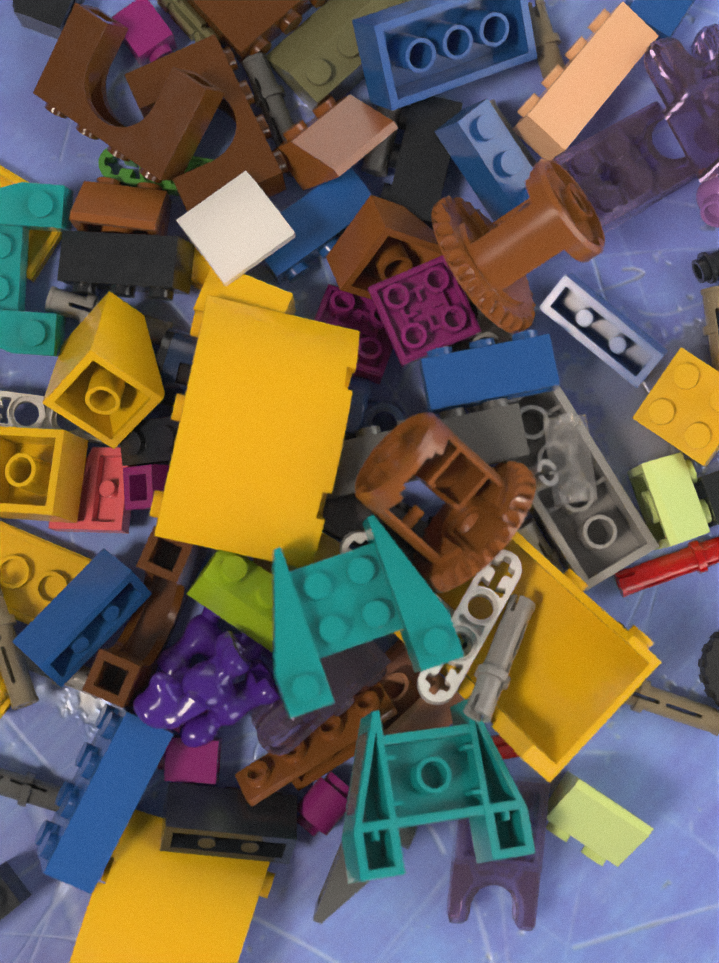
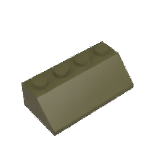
M328 0L267 54L270 67L311 111L330 96H333L335 101H337L365 78L352 20L410 0Z

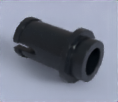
M719 249L709 254L701 252L697 255V259L692 261L693 273L700 283L708 282L712 284L717 281L719 276Z

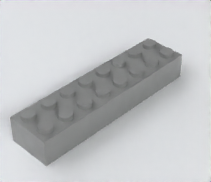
M465 293L481 333L451 346L453 352L470 349L469 343L486 338H494L496 344L512 341L511 335L513 334L501 329L488 319ZM560 386L555 391L508 400L509 405L519 403L530 454L528 457L511 461L522 463L529 468L538 461L547 459L555 465L556 470L544 475V478L556 473L559 475L556 485L535 493L529 511L551 547L557 549L560 554L559 560L567 571L570 568L588 585L584 591L589 590L659 547ZM482 405L466 408L469 413L483 411Z

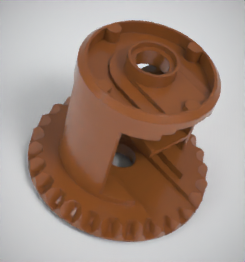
M541 159L536 162L533 170L530 171V177L525 180L530 198L493 223L481 213L480 209H475L471 202H466L461 197L452 198L447 196L435 203L432 208V225L435 237L456 280L472 302L488 319L501 329L512 334L529 328L536 314L534 311L536 304L532 299L533 293L529 288L526 274L563 250L582 263L590 261L604 250V231L589 199L573 177L561 165L549 159Z
M433 413L413 415L390 431L370 453L362 465L355 482L356 498L416 550L413 553L414 561L411 564L434 594L458 587L485 568L515 535L529 512L536 492L535 475L524 464L508 461L507 463H498L495 467H490ZM413 475L445 502L436 515L432 517L429 526L424 529L425 534L421 539L411 531L425 514L419 507L414 505L401 521L388 510V508L404 499L400 493L407 487L403 484Z

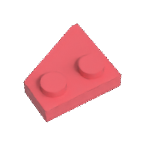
M93 447L85 462L77 523L49 522V529L58 532L129 534L131 510H125L123 468L136 465L122 466L121 447H116L115 449L111 447Z

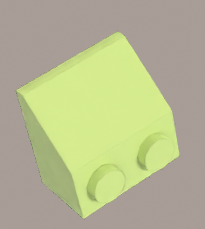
M682 452L642 463L627 471L644 522L659 545L654 550L671 547L710 532L708 523L712 522L709 507L704 499H698L693 485L698 481L695 468L690 459H684Z
M569 771L566 772L540 812L549 821L545 826L548 831L565 842L572 836L585 845L581 852L601 866L608 860L618 867L653 831L651 826Z

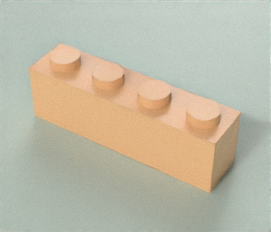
M623 1L611 13L604 8L588 26L593 33L587 40L581 36L565 53V56L569 59L568 63L563 68L557 64L543 79L541 84L546 88L539 97L533 93L518 109L517 113L522 118L512 128V131L541 158L554 160L567 149L657 39L658 35Z

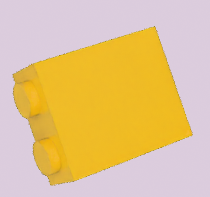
M109 291L62 343L42 402L113 449L158 405L165 394L144 314Z

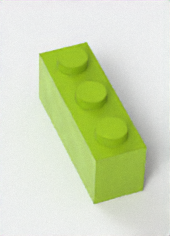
M217 550L206 563L187 595L273 653L272 574L244 555Z

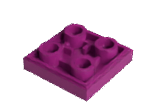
M443 255L368 287V292L402 368L426 358L427 351L453 346L481 333L465 293Z
M328 284L314 320L360 331L357 364L352 375L380 384L393 346L373 301L341 291L339 287Z

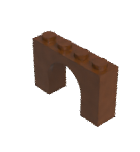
M328 0L187 1L207 22L208 28L211 27L220 36L221 43L225 47H230L234 57L242 64L244 59L260 52L267 54L272 47V41L282 33L285 35L291 33L301 23L303 14L313 6L319 8Z
M75 2L33 94L47 102L45 108L52 114L64 119L70 118L76 122V130L94 140L101 139L108 144L107 151L123 161L129 162L131 160L141 167L139 173L145 178L159 184L163 180L173 181V178L184 174L226 92L194 71L173 67L149 114L140 122L127 126L116 117L109 105L106 94V80L110 66L129 28L97 7Z
M215 34L124 74L143 118L152 110L173 67L194 71L226 92L217 109L229 115L236 123V132L232 143L215 160L173 178L187 212L244 171H247L268 198L287 190L283 174L289 172L283 155L279 149L271 150L267 139L271 138L272 135L262 114L255 117L250 105L255 103L252 92L246 80L238 82L233 72L239 69L236 59L229 46L221 47Z
M153 526L136 565L145 570L144 585L152 594L131 615L117 642L109 649L99 650L82 688V691L121 708L134 706V700L138 694L144 692L149 687L151 678L158 667L157 659L167 647L189 596L187 593L195 582L209 550L203 546L154 536L156 526Z

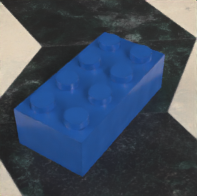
M410 0L352 20L370 103L392 111L537 59L528 0Z
M107 703L103 706L95 723V727L99 730L91 744L86 742L82 746L75 761V766L79 768L72 782L65 781L57 794L55 805L60 808L56 811L51 822L45 820L42 823L34 842L38 845L37 852L43 874L89 894H92L173 736L170 729H156L144 724L136 715L134 706L121 708Z

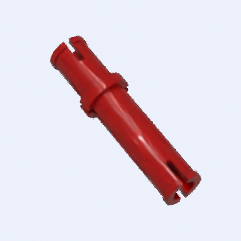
M719 536L700 543L697 540L687 543L688 547L618 571L614 574L618 589L621 590V596L623 598L638 591L695 571L699 574L707 572V567L719 563Z

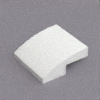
M244 171L176 220L225 287L296 237L293 229L247 171Z

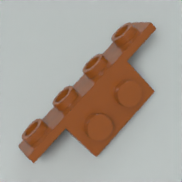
M378 682L237 772L235 777L247 802L254 806L290 782L300 791L355 756L360 719L373 711H379L382 724L397 714V709L381 683Z

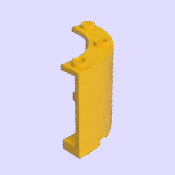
M207 295L204 312L195 310L191 325L190 336L198 338L186 394H176L171 420L179 421L164 492L155 490L149 514L150 517L158 518L154 536L272 561L274 549L281 547L287 565L302 568L313 564L325 518H322L327 493L332 494L352 397V391L348 390L352 373L356 369L360 331Z
M516 532L503 548V550L514 553L519 558L522 566L520 579L511 595H517L516 603H518L520 595L529 598L535 603L536 608L508 675L511 678L507 689L502 690L498 698L491 722L493 723L492 727L520 758L550 783L657 668L661 661L648 650L654 642L633 624L629 630L625 629L583 592L588 585L576 573L568 568L563 574L524 537ZM504 561L499 566L490 565L495 570V573L488 587L482 581L478 584V586L493 590L500 598L503 597L504 593L496 592L499 582L504 576L513 577L508 572L509 564ZM475 576L458 587L436 594L456 611ZM475 597L468 603V611L476 619H486L493 612L491 602L484 597ZM508 601L457 690L464 699H469L477 680L474 674L478 665L484 663ZM400 630L393 632L400 640L404 642ZM457 634L460 644L462 645L465 640L462 638L461 634ZM445 663L440 673L446 678L451 668L457 674L462 669Z
M135 809L105 867L101 881L105 882V884L97 882L92 892L69 963H238L259 896L268 898L275 873L267 871L270 862L160 851L163 818Z

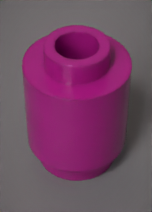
M331 771L324 779L320 777L297 804V811L300 813L297 817V823L314 837L319 831L327 836L346 813L349 786Z

